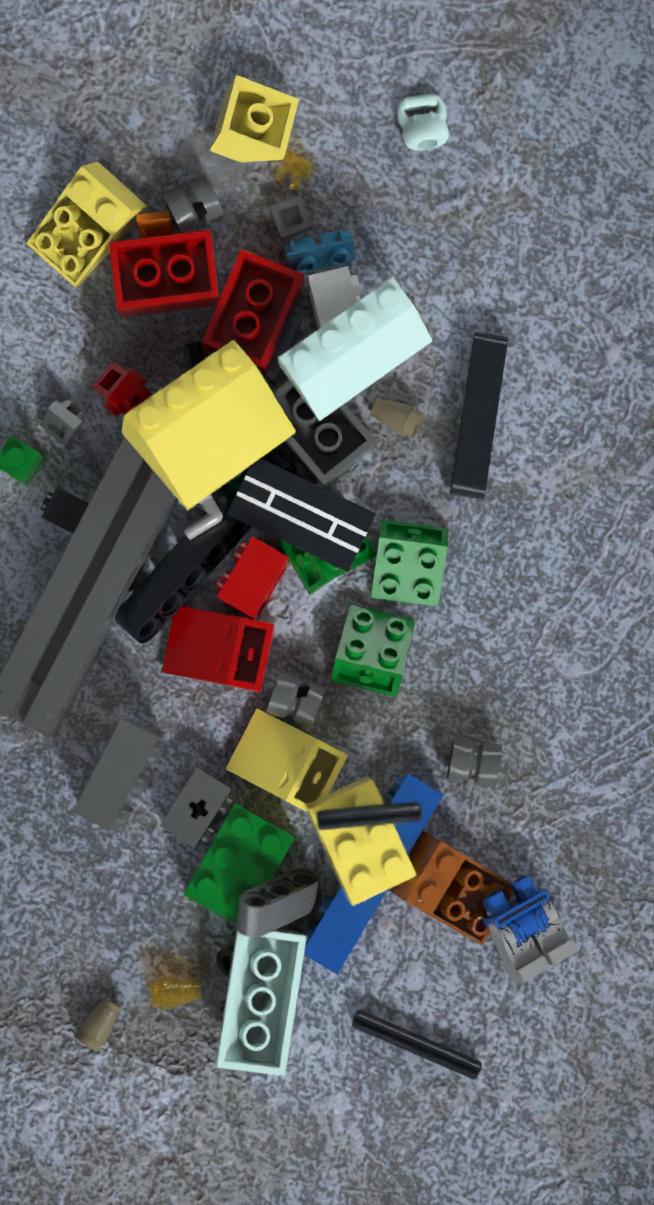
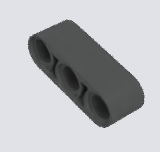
M297 868L243 892L239 900L236 922L237 931L247 937H261L314 911L319 882L318 874L309 869Z

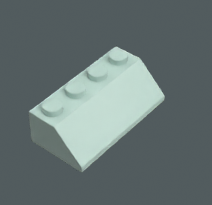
M392 277L278 358L279 366L316 418L321 421L433 340L414 305L394 277Z
M276 929L261 937H247L238 931L236 932L216 1059L217 1068L285 1076L307 937L304 934L296 931Z

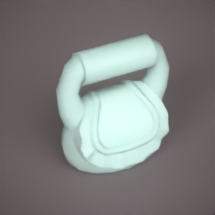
M432 93L407 97L399 103L397 118L403 129V140L409 149L418 151L434 149L442 146L448 140L449 131L446 124V106L438 95ZM437 106L436 113L429 112L427 114L413 115L409 118L405 113L406 111Z

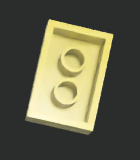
M368 776L304 806L347 900L353 906L416 876L394 824L320 830L317 827L316 814L319 810L384 804L373 779Z

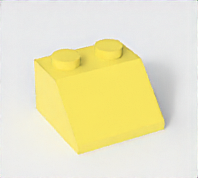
M236 75L224 94L209 151L238 162L282 160L286 153L299 99Z

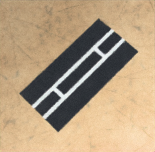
M260 458L250 466L227 515L348 572L376 513Z

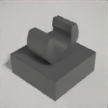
M56 400L47 408L40 426L66 447L74 440L85 417V413L82 411L75 416L69 411L72 404L70 400H66L62 404Z

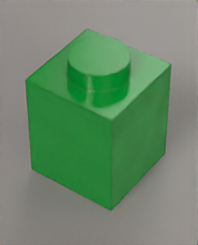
M10 435L0 451V471L27 487L45 458L38 451Z

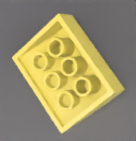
M234 340L125 414L122 426V434L186 510L192 508L287 440L296 431L256 365Z

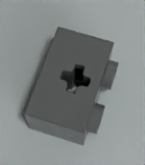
M196 767L160 826L194 848L197 847L199 842L206 845L216 829L215 826L211 825L217 813L224 816L234 800L229 795L233 788L200 767ZM203 799L207 802L205 809L209 812L207 816L199 815L195 818L192 816L194 809L191 807L192 802L199 803Z

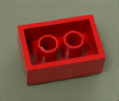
M211 230L109 242L116 307L120 318L217 306L220 294Z
M240 249L201 342L204 351L213 354L234 340L256 365L259 372L266 375L305 284L304 274Z

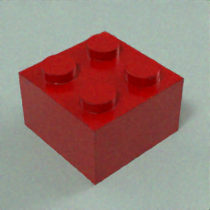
M252 536L249 543L243 541L233 557L237 564L231 573L228 571L223 573L216 589L219 592L217 597L220 602L250 619L257 620L290 562L289 557Z

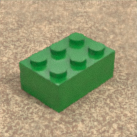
M235 803L183 895L236 925L241 894L273 878L296 836Z

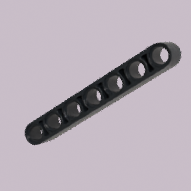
M275 449L261 457V459L292 474H297L296 466ZM250 466L243 470L242 474L234 479L215 500L223 514L221 522L191 540L185 534L117 611L115 616L116 623L138 643H147L156 636L252 528V526L227 515Z

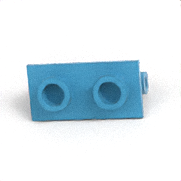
M342 229L320 234L321 245L315 246L313 236L294 241L291 240L289 245L284 246L289 268L302 274L333 265L340 266L356 260L353 238H351L349 230L343 232Z

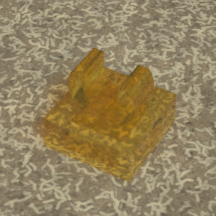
M286 149L284 158L278 160L282 167L277 170L275 179L281 182L285 174H293L295 179L291 189L296 191L301 186V176L310 180L316 168L312 162Z

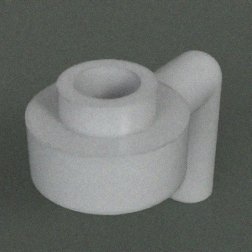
M213 493L199 502L204 508L206 515L183 528L189 540L218 524L223 519V514L214 500Z

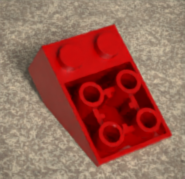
M180 607L173 615L161 672L262 693L276 626L272 623L238 616Z

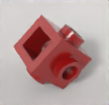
M114 361L91 387L105 399L102 406L116 418L120 414H127L153 396L144 386L148 381L133 368L127 371Z

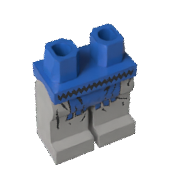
M529 875L520 876L509 883L516 897L510 903L507 902L502 890H497L482 898L487 916L482 919L486 927L489 928L490 935L511 981L525 983L549 969V965L554 966L579 951L573 938L568 937L562 926L556 909L549 900L550 897L547 891L538 889Z

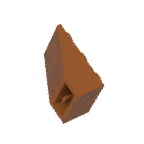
M422 831L408 854L416 876L388 890L410 905L478 944L483 945L490 932L482 919L487 916L482 898L492 892L502 890L508 902L513 894L509 885L511 882L429 833Z

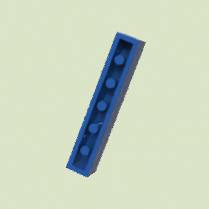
M407 773L404 779L397 776L387 794L392 796L389 804L414 801L421 804L422 819L420 821L394 824L408 855L439 804L443 794ZM336 879L335 883L340 886L333 898L329 895L326 896L317 913L322 915L316 927L309 925L304 933L307 936L304 955L338 975L387 890L353 906L347 900L338 879Z

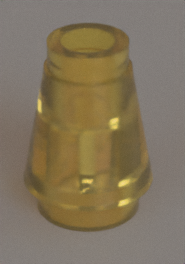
M158 976V980H150L152 1008H160L163 1011L201 1000L199 979L192 980Z

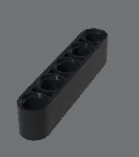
M474 332L450 495L484 500L508 346V337Z

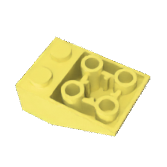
M99 162L83 165L26 244L77 288L110 253L109 242L121 241L136 223V214H142L147 205Z
M257 708L226 770L306 811L305 805L329 794L348 754Z

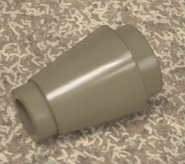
M379 397L374 403L371 416L377 418V420L403 438L406 435L413 438L422 424L424 413L418 411L417 406L387 399L384 400Z
M103 998L77 1025L78 1031L74 1038L97 1052L101 1045L105 1046L118 1016L117 1014L121 1009L106 998Z

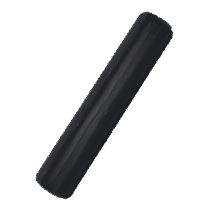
M414 801L319 810L316 814L317 827L320 830L416 822L422 819V808L419 802Z

